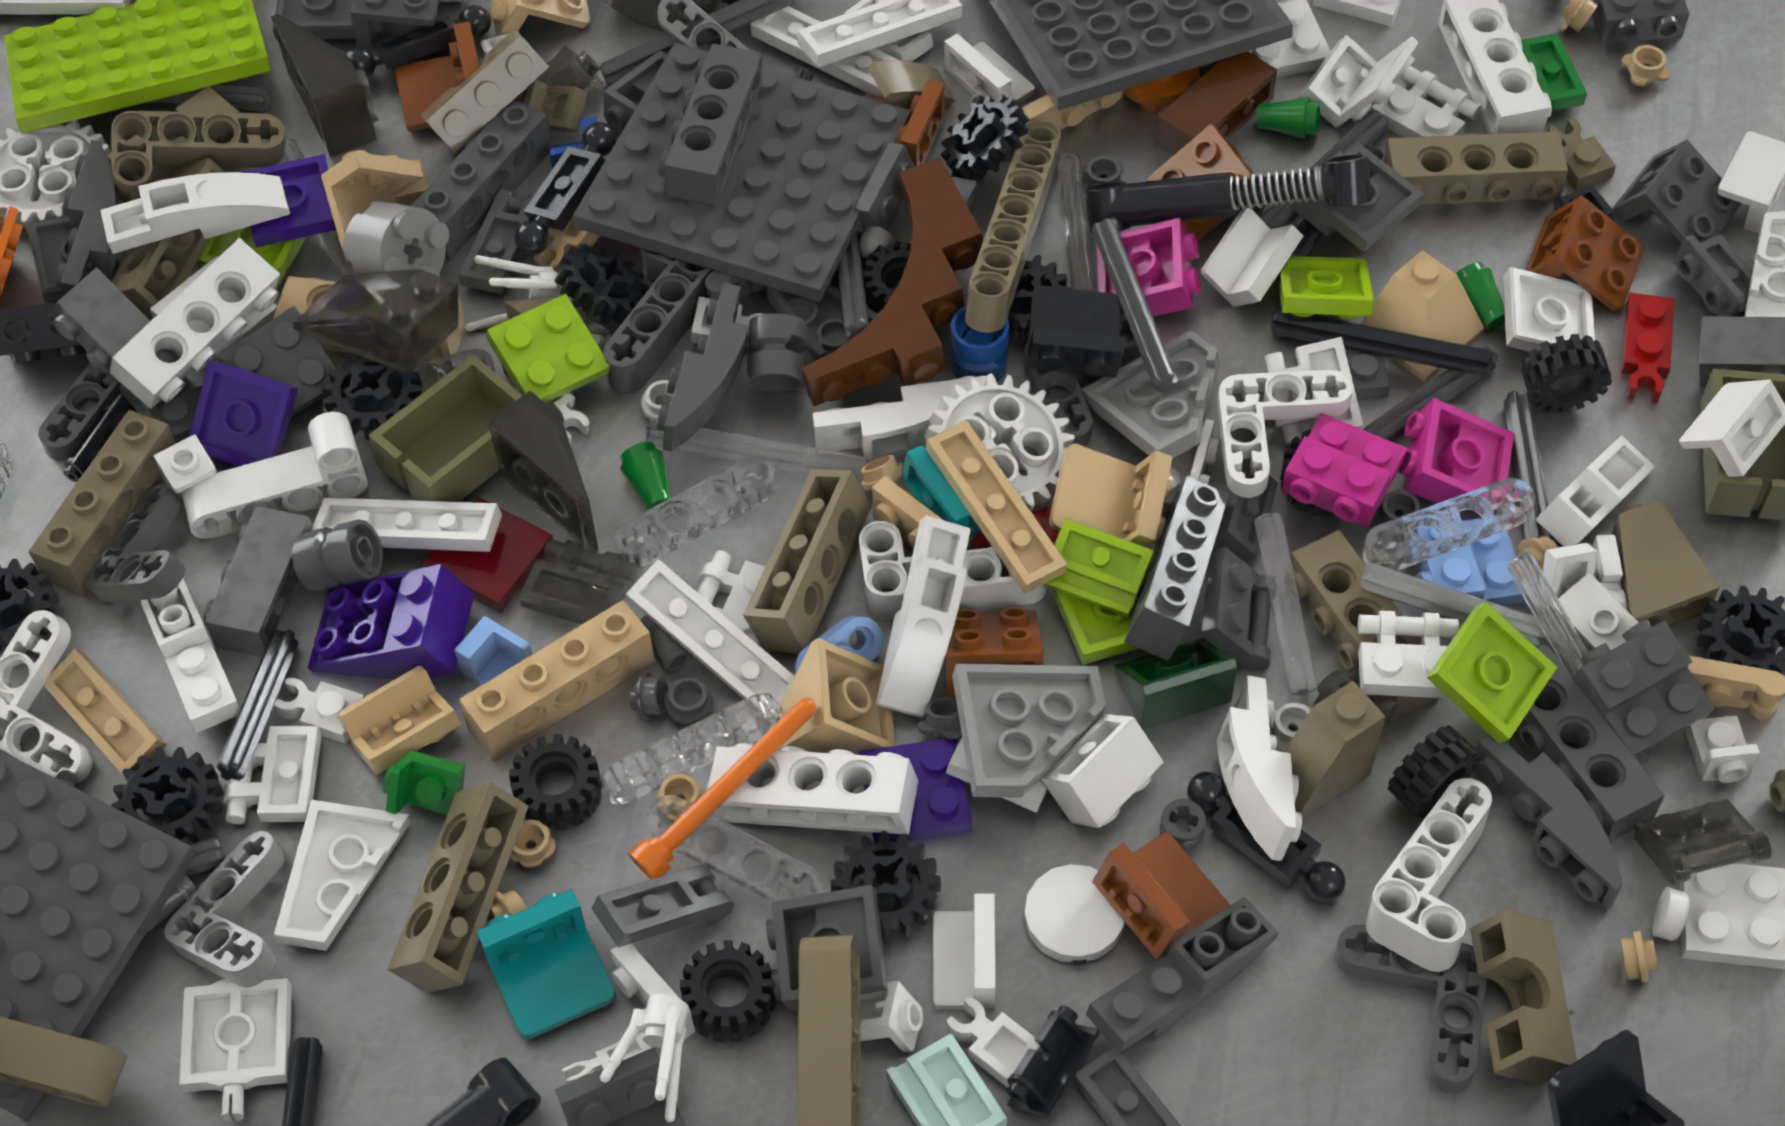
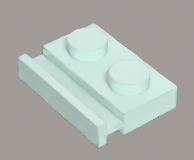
M952 1033L906 1058L907 1062L896 1068L892 1066L886 1070L887 1080L917 1126H1007L1006 1115Z

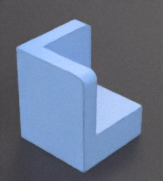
M486 616L476 624L454 650L461 675L479 686L532 655L531 646L528 641Z

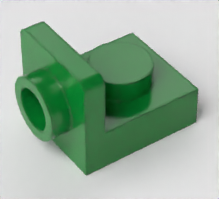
M410 750L396 765L389 767L384 777L383 792L387 794L386 812L396 815L406 804L447 815L456 792L463 790L466 765Z

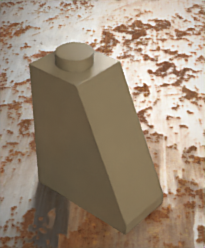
M1659 499L1645 505L1633 504L1618 514L1611 535L1616 537L1623 572L1620 584L1626 596V610L1639 623L1648 620L1652 627L1664 620L1669 627L1701 616L1709 600L1715 599L1720 587L1661 500Z
M1351 681L1314 705L1284 751L1291 753L1292 774L1298 775L1299 778L1295 812L1301 813L1302 820L1371 774L1386 716L1354 681Z

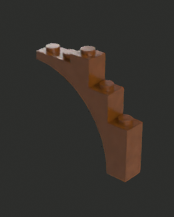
M940 157L899 173L903 201L913 224L911 251L904 273L885 307L859 334L834 352L802 367L806 391L813 406L827 401L839 400L847 393L867 385L879 384L895 374H898L903 386H908L916 382L928 381L936 376V374L946 371L943 345L933 327L951 323L953 315L964 306L963 288L954 271L968 269L976 263L983 243V237L978 224Z

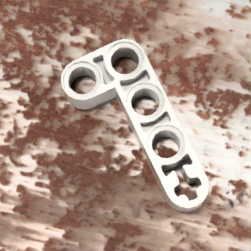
M340 412L320 414L312 419L308 425L312 446L218 472L214 476L182 491L191 533L198 538L211 539L240 531L242 525L250 521L256 506L300 514L320 508L324 498L352 499L359 496L367 488L368 481L347 416Z
M875 521L863 527L859 534L860 568L865 603L868 612L874 618L881 621H893L895 614L902 607L912 557H904L901 534L895 525L887 521ZM993 547L966 550L963 568L968 570L958 609L973 608L976 610L1030 605L1044 598L1047 587L1042 585L1024 594ZM877 550H886V552H882V553L874 552V551H877ZM976 578H985V579H987V580H985V581H976V580H973V579H976ZM882 589H892L893 591H891V592H881V591H879V590H882Z
M1461 778L1448 786L1377 883L1372 894L1365 922L1366 930L1370 937L1377 943L1429 971L1441 972L1448 970L1455 964L1465 933L1466 924L1462 914L1454 907L1438 899V897L1481 838L1492 803V794L1482 782L1472 778Z

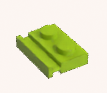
M1065 518L1054 546L1067 563L1066 572L1042 586L1130 618L1135 601L1139 597L1154 560V550Z

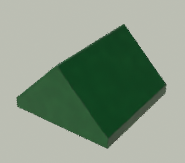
M1204 638L1178 645L1169 661L1149 654L1114 665L1116 675L1142 730L1232 701L1237 671L1236 660L1233 656Z

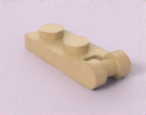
M1689 656L1693 662L1688 668L1714 707L1730 706L1747 709L1750 715L1758 720H1769L1775 716L1780 701L1785 696V676L1781 673Z

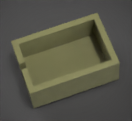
M474 354L368 435L377 465L404 490L409 488L410 494L415 500L460 502L541 437L534 404Z
M1713 369L1700 401L1701 413L1725 384L1733 382L1771 379L1785 404V374ZM1785 425L1744 476L1728 477L1712 448H1703L1706 514L1749 517L1752 510H1758V518L1785 520Z

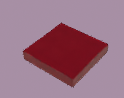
M477 496L472 503L490 502ZM499 507L502 517L490 552L432 550L422 564L424 568L442 564L474 593V598L501 612L555 543L552 534Z

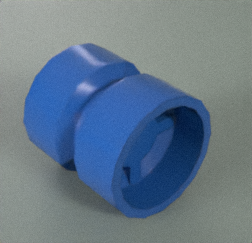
M963 306L953 315L950 323L951 370L957 379L964 376L978 377L993 374L996 382H998L1005 375L1008 367V318L1003 328L996 332H979L967 325L965 321L966 306Z

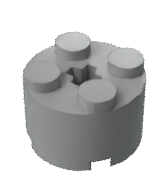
M374 201L367 204L370 207L363 213L355 214L346 230L344 256L346 262H351L355 272L352 276L358 283L368 286L385 287L394 291L402 289L419 292H430L438 286L440 280L439 273L445 259L446 244L449 241V230L446 224L439 222L434 214L424 208L386 201Z

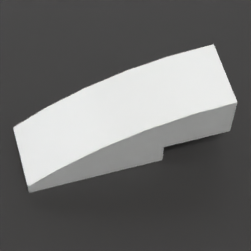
M1621 435L1563 490L1535 520L1564 547L1576 545L1655 466Z

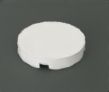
M1069 864L1052 868L1036 879L1026 897L1024 918L1029 938L1042 953L1059 962L1073 963V960L1081 961L1085 959L1086 962L1100 959L1116 946L1123 934L1125 921L1092 883L1098 870L1091 866Z

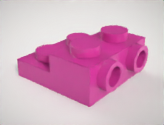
M1175 218L1118 232L1152 317L1193 308V295L1201 293V281L1195 267L1192 268V260L1199 259L1200 251L1195 234H1188L1181 219ZM1097 246L1098 292L1117 294Z
M1435 398L1420 412H1413L1404 430V435L1411 439V445L1407 449L1405 459L1398 470V473L1405 476L1403 489L1443 507L1454 498L1493 516L1504 508L1514 433Z
M1321 413L1309 436H1304L1285 470L1282 492L1291 495L1301 503H1311L1334 513L1344 521L1356 522L1368 528L1405 459L1407 448Z

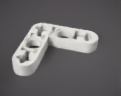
M1337 370L1236 374L1225 378L1219 385L1217 408L1228 488L1234 494L1246 498L1256 497L1267 488L1270 462L1264 420L1319 418L1321 413L1330 417L1339 416L1350 407L1353 391L1351 379L1346 374ZM1278 389H1289L1297 395V399L1285 403L1276 400L1272 394ZM1306 389H1310V390H1311V391H1310V397H1312L1311 400H1306V399H1305V397H1306ZM1333 389V392L1335 395H1337V397H1329L1328 392L1325 390ZM1258 392H1265L1263 402H1259L1260 394ZM1233 394H1241L1242 399L1245 401L1236 402ZM1245 428L1251 430L1256 435V438L1251 442L1242 443L1234 440L1231 437V433L1236 429ZM1250 458V469L1254 478H1245V474L1242 472L1243 459Z
M35 611L22 622L0 657V717L11 722L6 730L0 727V749L52 777H56L61 770H70L77 776L76 784H78L91 771L93 757L90 750L84 744L28 712L29 707L66 650L71 639V630L64 619L49 611ZM43 627L52 632L48 641L39 636V632ZM27 649L39 654L38 660L26 655ZM26 663L29 668L27 681L23 685L13 688L10 684L12 670L16 666ZM31 727H37L40 733L38 744L34 749L23 752L20 746L22 734ZM53 749L69 755L74 760L70 769L66 768L56 759L49 757Z

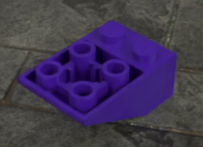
M442 564L329 589L307 668L313 672L393 680L417 666H422L427 671L430 679L455 675L458 661L454 650L464 639L474 593Z

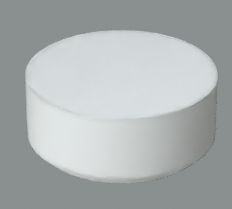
M1670 887L1664 889L1654 912L1652 923L1653 936L1668 941H1674L1680 936L1689 911L1690 901L1686 892Z

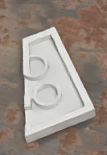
M1769 212L1764 215L1744 317H1785V212Z
M311 799L274 932L276 943L326 951L411 824L409 814L397 813L395 815L383 810Z

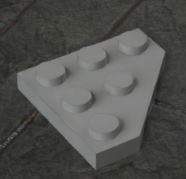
M1192 330L1164 345L1178 378L1177 385L1174 388H1168L1165 392L1155 390L1144 361L1140 357L1120 368L1116 378L1103 377L1081 389L1088 407L1147 455H1151L1157 450L1173 456L1172 459L1199 444L1220 362L1218 349Z
M955 665L952 679L972 797H1022L1101 718L1106 703L1098 666Z

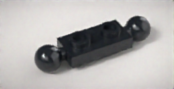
M479 5L467 6L460 12L456 20L445 16L435 20L432 26L421 25L371 43L373 47L371 51L363 47H354L348 50L343 57V69L350 78L365 80L372 76L376 66L383 65L386 70L390 68L395 70V67L398 65L414 63L415 59L428 54L431 56L446 54L450 52L449 43L457 42L453 24L470 21L473 38H480L489 31L491 17L488 11Z
M603 122L590 124L583 132V149L567 147L523 211L529 220L521 223L514 235L515 244L521 252L527 255L540 254L548 246L549 228L564 231L604 164L605 159L603 156L611 152L617 141L616 133L610 125Z
M1208 771L1200 772L1191 778L1187 786L1188 799L1201 806L1203 811H1217L1211 818L1210 828L1289 888L1301 875L1305 878V886L1308 893L1314 899L1322 902L1333 901L1343 893L1346 878L1342 869L1329 861L1318 863L1314 861L1320 854L1322 844L1301 829L1297 842H1290L1282 861L1271 860L1243 823L1231 797L1227 795L1223 779L1219 775Z

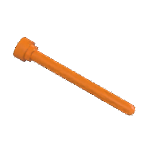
M803 698L795 704L659 838L653 836L648 841L642 839L628 853V856L635 865L650 879L661 877L669 871L671 867L668 863L674 859L672 852L815 714L817 707L814 700Z

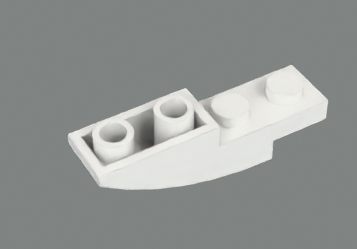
M240 172L188 175L138 186L141 198L101 210L107 243L113 254L196 229H200L204 239H208L290 214L280 176Z
M988 375L975 378L981 386H984ZM964 376L955 380L931 383L918 382L914 385L900 386L901 401L877 402L868 406L845 409L831 408L826 411L814 412L812 416L816 454L862 448L863 460L866 463L885 455H894V457L904 455L907 451L921 445L926 447L927 439H925V434L929 425H932L929 420L933 410L938 409L941 397L943 395L951 397L950 394L956 384L966 389L970 378L974 376Z
M925 515L920 520L902 607L894 616L876 700L877 706L919 718L924 716L926 705L931 699L941 671L960 605L968 570L963 568L971 528Z
M184 579L164 597L140 600L195 732H201L238 716L240 711L239 704Z
M1247 675L1234 707H1230L1217 737L1218 758L1227 790L1243 823L1271 860L1282 861L1290 842L1296 843L1301 832L1302 815L1300 812H1295L1299 778L1298 775L1292 774L1291 753L1276 751V736L1270 735L1274 702L1267 698L1266 679Z

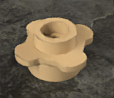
M1570 0L1560 14L1567 19L1560 28V31L1564 32L1567 26H1569L1576 32H1579L1598 4L1592 0Z
M1652 45L1637 47L1632 54L1624 55L1621 61V65L1627 68L1631 74V82L1637 86H1645L1655 80L1667 81L1671 74V70L1665 67L1666 56L1664 52Z

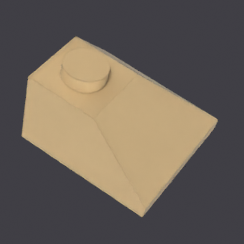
M1423 250L1392 275L1374 302L1372 316H1365L1360 325L1467 346L1484 331V326L1457 274ZM1394 359L1425 383L1442 369Z
M820 638L812 641L782 702V717L803 698L814 700L817 707L816 712L784 743V747L794 746L808 752L829 753V751L834 749H842L859 755V751L895 746L892 710L876 705L884 666Z

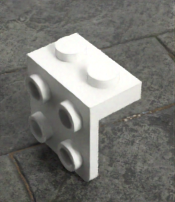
M1346 34L1335 44L1300 93V96L1302 98L1309 97L1310 101L1320 102V114L1335 128H1338L1350 118L1356 122L1369 110L1373 101L1379 105L1394 91L1396 85L1392 82L1395 76H1401L1414 62L1415 58L1411 53L1419 42L1414 37H1410L1376 62Z

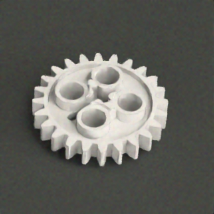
M78 120L69 122L67 126L62 123L22 134L7 128L8 138L6 140L0 139V217L5 222L10 206L19 209L15 223L23 224L28 234L26 223L68 216L63 213V202L67 190H74L77 181L75 169L79 156H86L91 140L100 141L106 154L111 152L108 144H105L102 134H94L91 125L81 128Z
M988 374L984 386H981L975 377L970 378L966 389L959 384L954 385L950 394L951 397L943 395L938 404V409L933 410L929 420L932 425H929L925 439H929L967 420L1028 509L1032 511L1035 505L1034 502L1042 508L1045 507L1050 499V495H1055L1064 451L1075 439L1072 434L1062 433L1067 427L1069 419H1055L1054 417L1060 405L1052 403L1045 406L1042 403L1046 394L1045 390L1039 391L1034 396L1029 394L1030 382L1027 380L1019 389L1013 387L1011 375H1007L1002 385H997L993 374ZM995 412L1006 414L1011 421L1000 419L996 416ZM1024 447L1035 449L1040 456L1030 455L1025 451Z

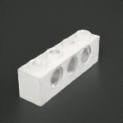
M1443 0L1438 26L1473 101L1482 105L1479 114L1488 134L1544 132L1546 120L1551 116L1552 112L1551 101L1548 94L1542 92L1537 82L1536 69L1533 63L1527 61L1522 51V42L1519 34L1513 32L1508 22L1505 5L1499 3L1498 0Z
M238 238L112 357L109 373L150 409L161 399L166 403L170 402L185 385L182 379L192 369H195L198 373L201 372L208 365V361L213 360L217 352L213 349L224 339L232 342L245 329L248 324L245 319L255 309L261 313L273 303L279 294L275 289L280 273L241 238ZM224 290H231L236 292L241 300L230 303L223 300L219 293ZM191 320H202L209 325L210 330L204 333L195 332L187 323ZM163 349L171 350L177 354L179 360L173 363H165L159 360L155 353Z
M741 743L736 744L734 747L717 746L707 790L753 745ZM787 746L777 750L713 812V815L718 822L876 833L887 831L890 834L903 833L909 835L918 778L909 758H904L896 753L882 752L877 754V756L855 755L850 751L834 749L829 751V753L808 752L799 747ZM774 778L768 785L757 787L763 780ZM822 781L815 789L805 790L809 784ZM870 784L865 791L857 794L852 793L858 786Z

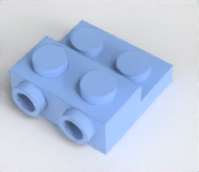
M1459 512L1413 519L1410 533H1406L1404 536V547L1408 560L1415 561L1419 572L1417 578L1502 606L1526 603L1529 592L1501 515L1462 521Z

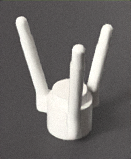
M480 255L474 258L477 264L530 275L529 279L490 278L489 284L491 286L529 289L530 299L561 296L559 292L563 286L555 283L554 279L558 273L553 271V266H533ZM507 313L468 323L465 329L471 332L496 326L508 320Z
M655 994L649 997L645 1010H633L630 1025L609 1058L607 1065L600 1075V1080L603 1083H607L611 1079L638 1033L643 1032V1041L647 1045L662 1049L656 1079L655 1099L662 1101L666 1096L665 1120L671 1123L675 1120L682 1046L687 1031L685 1024L689 1013V1006L679 998Z

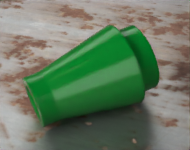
M1309 97L1258 105L1257 129H1266L1305 140L1308 136L1318 135L1320 102L1310 101Z
M1474 262L1460 269L1456 274L1485 328L1492 330L1505 323L1504 303L1491 269L1484 268L1481 262Z
M652 442L638 443L626 449L621 455L622 465L620 470L645 503L648 512L659 513L671 507L674 500L670 493L663 452L656 449Z

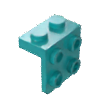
M573 889L562 894H548L540 898L534 906L514 915H500L492 919L486 927L476 931L488 965L517 1030L524 1039L535 1038L612 1003L616 997L614 986L586 929L582 910Z

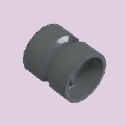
M780 313L763 314L753 317L749 321L748 346L754 353L750 354L747 362L748 385L754 389L766 392H791L802 389L805 386L802 367L806 366V359L800 354L807 349L806 321L797 316Z
M357 519L337 524L334 529L324 527L298 535L293 544L292 560L296 575L302 585L310 591L319 592L336 588L343 584H354L377 577L382 569L383 550L379 536L373 526L365 520Z

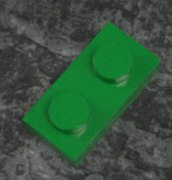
M1558 34L1521 40L1522 51L1527 61L1533 63L1536 69L1537 82L1542 92L1548 94L1552 111L1584 105L1587 92Z

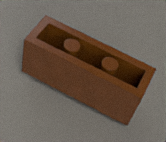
M1248 51L1213 62L1209 71L1199 80H1192L1185 88L1183 94L1172 104L1167 103L1160 109L1155 119V124L1157 125L1155 145L1173 156L1210 124L1214 125L1229 139L1257 114L1259 104H1268L1273 99L1277 69Z

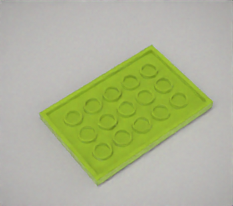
M137 0L134 4L126 5L125 8L104 7L98 9L93 14L77 18L63 17L52 24L36 28L22 27L11 34L4 35L15 118L21 134L272 71L252 0Z

